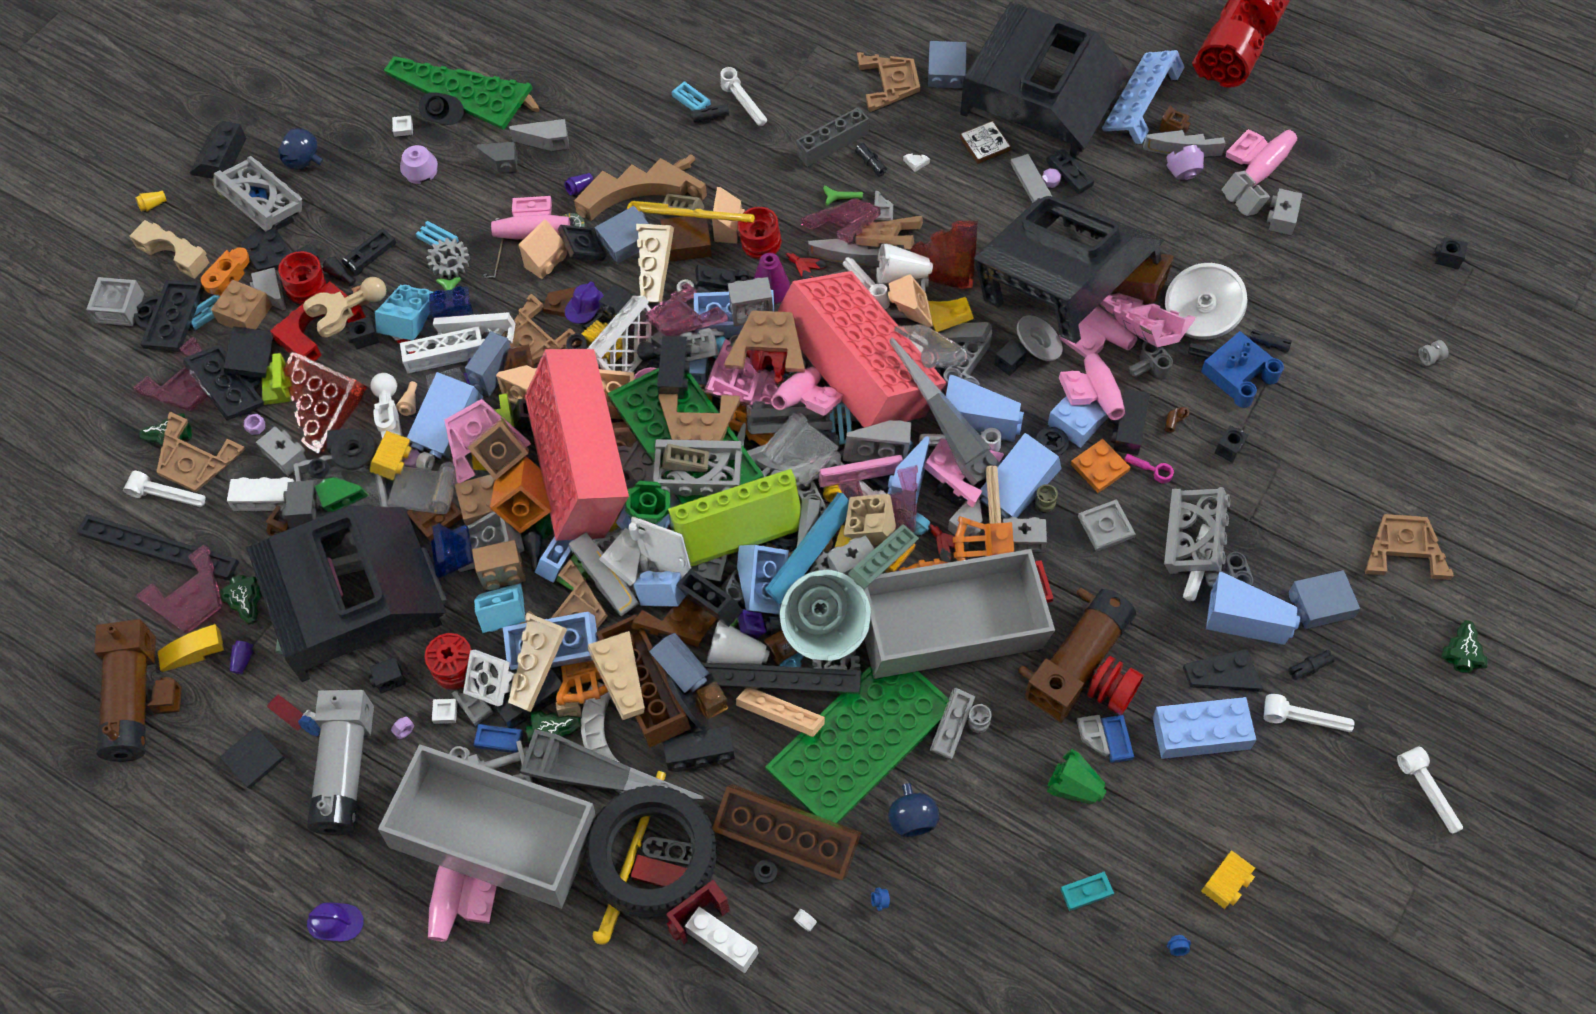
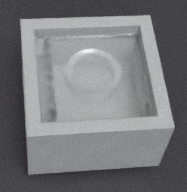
M98 277L86 310L95 323L133 326L135 322L134 313L139 311L137 306L142 302L144 292L136 280Z
M768 277L728 283L730 309L734 326L744 325L751 311H773Z

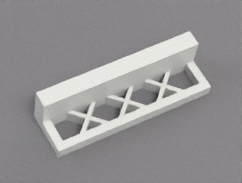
M509 313L434 318L433 326L438 331V335L479 326L481 335L484 332L490 333V331L497 334L508 331L506 338H508L510 344L513 343L516 325ZM473 334L467 341L477 340L476 334ZM450 339L446 344L454 345L457 340Z
M478 326L400 343L402 361L407 373L468 361L481 346L482 338ZM476 334L477 340H465L468 335ZM450 339L457 340L454 345L446 344ZM431 343L437 344L434 349L428 350L426 348ZM408 348H417L415 353H406Z

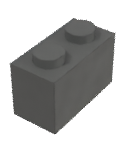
M314 480L287 483V491L283 493L286 507L282 508L283 520H287L289 529L316 519L318 494Z

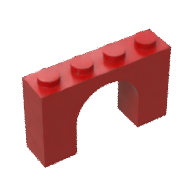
M328 282L325 286L321 287L319 291L313 295L315 296L318 293L335 294L341 292L344 298L348 297V295H346L343 291H341L331 282ZM303 303L283 321L276 324L270 332L276 343L299 362H303L307 368L322 355L317 344L304 334L305 328L313 319L326 315L309 316L304 311ZM359 304L350 308L353 316L347 319L346 326L348 327L347 323L366 318Z

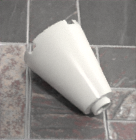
M882 244L879 249L877 261L880 262L876 271L878 283H890L910 274L914 279L927 278L928 274L932 273L933 263L925 256L890 244Z
M719 621L712 638L707 663L761 665L762 663L766 664L769 651L766 650L765 644L742 633L731 625L728 627Z

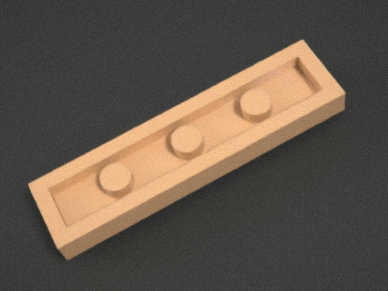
M746 688L736 698V706L812 737L825 723V717L756 689Z

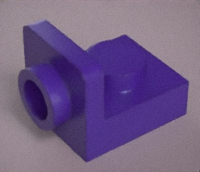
M742 609V613L737 617L740 631L754 639L766 633L762 614Z

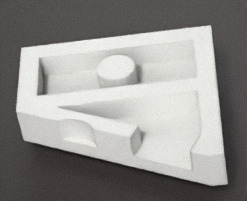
M625 528L599 560L631 586L636 581L640 549L637 540L632 539L629 529Z

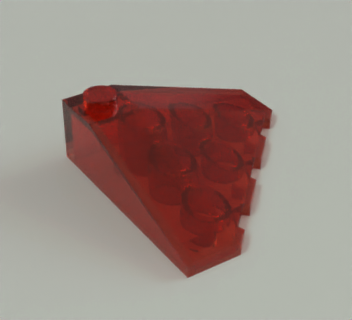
M956 221L952 223V229L944 232L941 229L930 236L931 240L923 244L920 241L912 246L911 252L925 256L933 263L932 273L928 274V280L950 287L972 288L978 221Z
M292 351L283 371L291 382L288 390L291 401L296 402L298 409L295 412L298 427L303 429L305 436L301 438L302 444L322 454L327 447V431L340 430L359 405L367 386Z

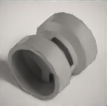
M1442 340L1433 342L1431 346L1425 345L1419 348L1420 360L1426 366L1434 364L1436 360L1446 359L1449 354L1448 348Z
M974 705L969 712L968 726L973 732H985L990 725L991 711L986 705Z

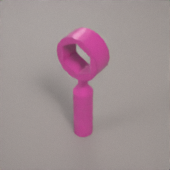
M1127 454L1124 460L1144 470L1154 471V478L1159 483L1170 482L1174 474L1173 468L1166 463H1161L1155 468L1149 462ZM1161 469L1168 471L1169 476L1166 478L1160 476L1158 471Z

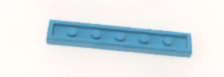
M838 493L765 588L766 592L777 604H782L783 598L791 585L804 576L846 520L849 500L843 493Z

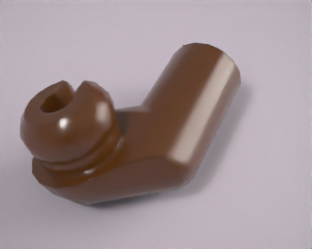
M1179 407L1170 411L1167 414L1165 431L1174 432L1176 423L1189 416V409L1187 407Z

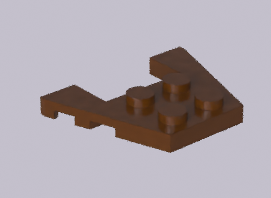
M685 596L678 606H673L663 621L642 610L633 621L631 627L639 630L640 627L648 629L650 634L657 636L659 633L668 636L676 633L683 643L698 647L717 619Z

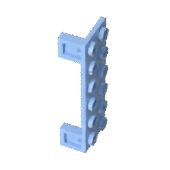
M1177 50L1148 52L1144 54L1102 127L1103 131L1129 130L1135 144H1142L1149 132L1142 117L1166 74H1169L1171 80H1178L1185 68Z

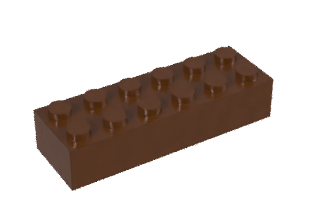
M633 615L596 632L599 641L628 631L630 632L644 703V713L636 715L635 719L650 748L691 728L684 710L668 685L663 667L649 652L653 647L644 629L640 627L639 630L631 627L637 615Z
M734 784L726 787L712 828L714 832L840 880L846 878L862 833Z

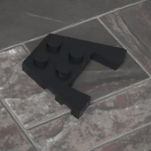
M292 216L272 225V228L268 231L259 227L241 243L242 247L247 250L249 258L258 272L271 268L279 270V264L282 259L294 252H309L319 260L318 255L310 244L291 252L277 230L294 222Z

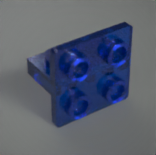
M457 286L451 290H436L430 293L429 311L433 319L474 315L469 297V288Z
M440 523L432 526L434 539L431 540L437 577L441 578L474 562L468 526L463 525L452 531Z

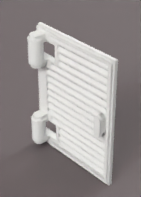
M636 517L631 518L629 531L632 539L637 540L641 552L639 564L642 572L650 570L655 572H680L683 578L691 569L682 534Z

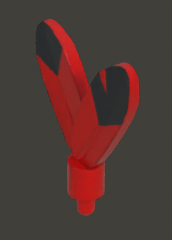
M786 253L789 260L796 264L802 279L813 278L810 269L821 270L827 266L820 259L799 258L793 253Z
M930 524L931 533L937 538V548L941 561L950 563L951 552L949 547L955 549V543H953V537L955 536L942 533L937 526L934 527ZM965 542L964 551L969 550V545Z

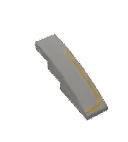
M1183 130L1148 134L1145 137L1143 149L1166 155L1174 151L1176 155L1184 150L1183 147L1197 145V148L1200 147L1201 152L1204 153V157L1222 156L1225 140L1224 137L1205 140L1204 134L1185 136Z
M847 238L808 241V251L811 257L843 264L845 258L849 257L859 266H879L880 261H877L879 249H868L867 246L856 244L848 245Z
M587 533L569 543V548L581 561L582 567L595 581L596 587L620 616L639 604L623 579L599 560L603 552Z

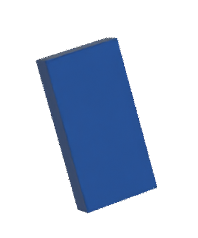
M1124 716L1101 718L1111 763L1133 760L1134 754Z
M478 724L473 746L481 749L516 753L519 752L516 742L522 740L523 731Z

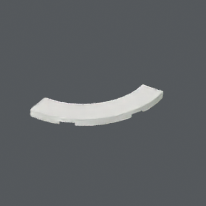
M598 682V686H599V687L602 686V685H604V684ZM608 692L602 695L601 699L585 700L586 703L583 704L581 718V734L585 748L618 762L608 747L604 732L605 712L611 698ZM615 790L616 792H618V793H620V794L623 793V792H626V791Z

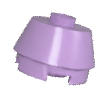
M419 145L411 146L402 154L400 171L409 182L421 184L420 181L428 178L431 180L436 175L437 159L425 147Z
M1197 145L1183 147V151L1178 152L1176 155L1173 151L1166 157L1167 167L1176 179H1192L1203 171L1204 153L1201 152L1200 147L1197 148Z

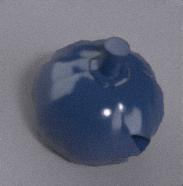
M301 128L291 129L284 137L278 150L279 158L283 164L295 170L305 168L311 161L318 165H321L323 158L316 155L317 140L315 136L308 130Z
M911 783L903 784L904 796L896 799L888 811V820L892 829L901 837L918 836L934 830L939 822V808L936 802L928 794L913 793Z

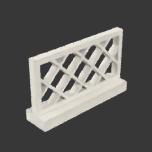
M632 296L587 348L594 349L597 363L603 370L615 371V366H622L623 372H633L642 361L637 354L639 338H646V341L652 343L651 324H655L659 330L664 326L647 305L649 301L645 296ZM642 310L646 312V322H640ZM630 324H635L634 336H628ZM640 324H646V336H640ZM618 338H623L622 350H616V340ZM628 338H634V350H627ZM606 352H610V364H606L602 359ZM616 352H622V364H615ZM627 352H634V361L631 364H627Z

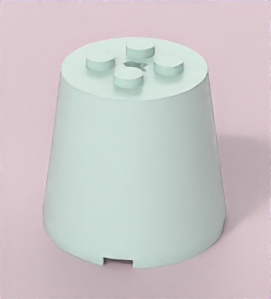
M818 570L802 576L788 589L781 604L780 623L787 641L800 654L811 659L831 661L845 657L863 642L869 630L871 608L864 590L851 577L838 571ZM817 603H824V605H822L824 608L822 611H819L818 609L814 611V609L816 608L815 605Z

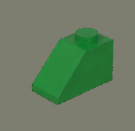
M335 477L327 478L315 486L322 507L328 512L343 509L369 496L368 492L360 485Z

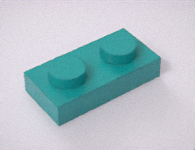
M1105 871L1060 888L1069 911L1114 895Z

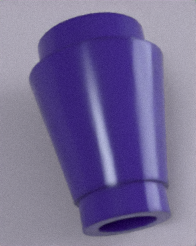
M590 173L569 177L564 182L565 189L569 195H578L594 179Z
M236 641L235 645H232L230 672L243 674L254 652L252 650L253 644Z

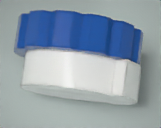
M306 710L298 723L309 734L319 736L321 728L315 722V713Z

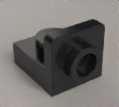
M937 482L935 496L938 497L942 494L957 507L963 504L965 498L962 495L958 497L953 493L954 489L947 483Z

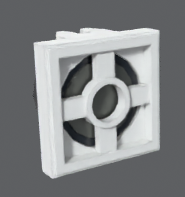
M471 650L463 693L496 706L503 705L504 693L511 692V680L514 677V673L511 672L509 667L510 662L477 650Z

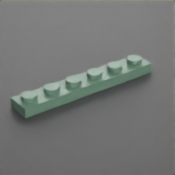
M904 524L901 525L853 567L848 575L857 585L865 590L913 546L919 538Z

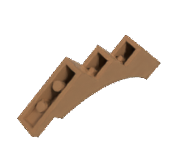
M660 158L647 173L632 164L618 179L602 171L574 202L577 214L592 221L605 209L630 198L647 195L666 196L667 193L684 196L688 192L692 197L703 200L707 196L705 183Z

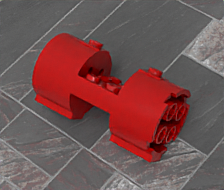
M1228 0L1220 14L1219 21L1212 27L1192 62L1199 78L1205 77L1208 81L1211 78L1220 82V86L1237 87L1243 84L1262 53L1265 37L1274 31L1290 0Z

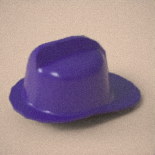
M590 281L588 284L579 285L574 290L573 297L565 308V316L570 322L581 324L590 321L600 309L599 300L604 295L595 287L593 282Z
M322 903L309 913L307 920L309 933L314 938L320 940L349 941L355 938L363 927L361 911L353 905L342 903Z

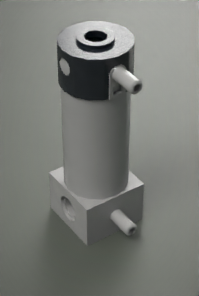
M364 690L318 691L315 722L321 730L307 828L312 832L324 835H346L352 833L355 829L364 736H371L374 705Z

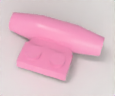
M1248 129L1226 151V157L1241 165L1249 164L1245 172L1257 185L1267 178L1288 156L1297 141V136L1293 131L1286 130L1267 143L1263 136Z
M551 196L513 198V217L492 221V236L516 240L525 239L544 219L560 235L558 231L559 226L570 225V219L565 216L551 215Z
M1100 305L1079 323L1081 340L1076 344L1059 335L1061 341L1083 357L1093 353L1098 354L1103 349L1105 340L1126 350H1130L1137 342V337L1134 333L1121 325Z
M1093 353L1085 357L1086 374L1080 373V371L1060 372L1059 380L1070 405H1086L1097 400L1111 420H1118L1124 416L1125 409L1120 389L1110 369L1098 354Z
M815 367L805 369V373L797 372L782 383L773 395L771 403L775 409L783 410L801 401L806 405V408L824 416L841 402L843 394L838 393L831 387H818L817 385L822 375Z
M439 866L429 907L428 939L446 942L457 914L467 921L489 924L497 886Z

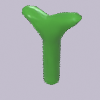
M825 185L823 187L827 195L826 206L837 199L863 200V192H838Z
M460 277L450 281L446 279L436 280L446 291L449 313L456 312L453 289L461 281Z

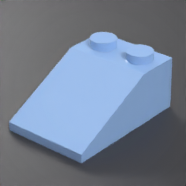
M1066 396L1050 412L1048 425L1064 431L1068 439L1081 448L1108 419V415L1098 404L1097 400L1086 405H1070Z
M926 436L896 467L894 476L890 475L888 494L893 502V507L915 511L925 472L924 466L928 460L930 437Z
M759 545L739 546L737 569L746 610L780 615L781 604H777L766 592L765 588L788 560L789 550Z

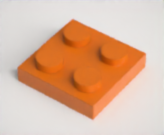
M1101 439L1071 460L1070 464L1097 493L1130 471V466L1104 439Z

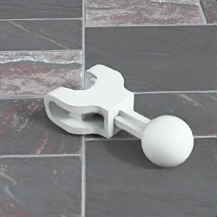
M379 373L373 377L370 385L371 391L379 398L380 402L375 404V424L378 431L381 432L382 439L386 431L403 436L398 411L394 401L391 399V396L396 392L397 382L392 375Z

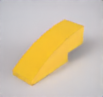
M214 624L191 632L164 646L158 651L160 671L164 672L203 661L206 655L223 651L224 647L220 629Z

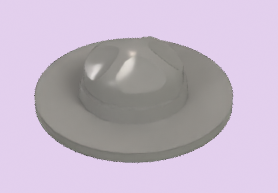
M1031 315L1024 316L1018 321L1017 334L1022 344L1030 353L1045 361H1054L1062 354L1061 340L1056 331L1047 322Z

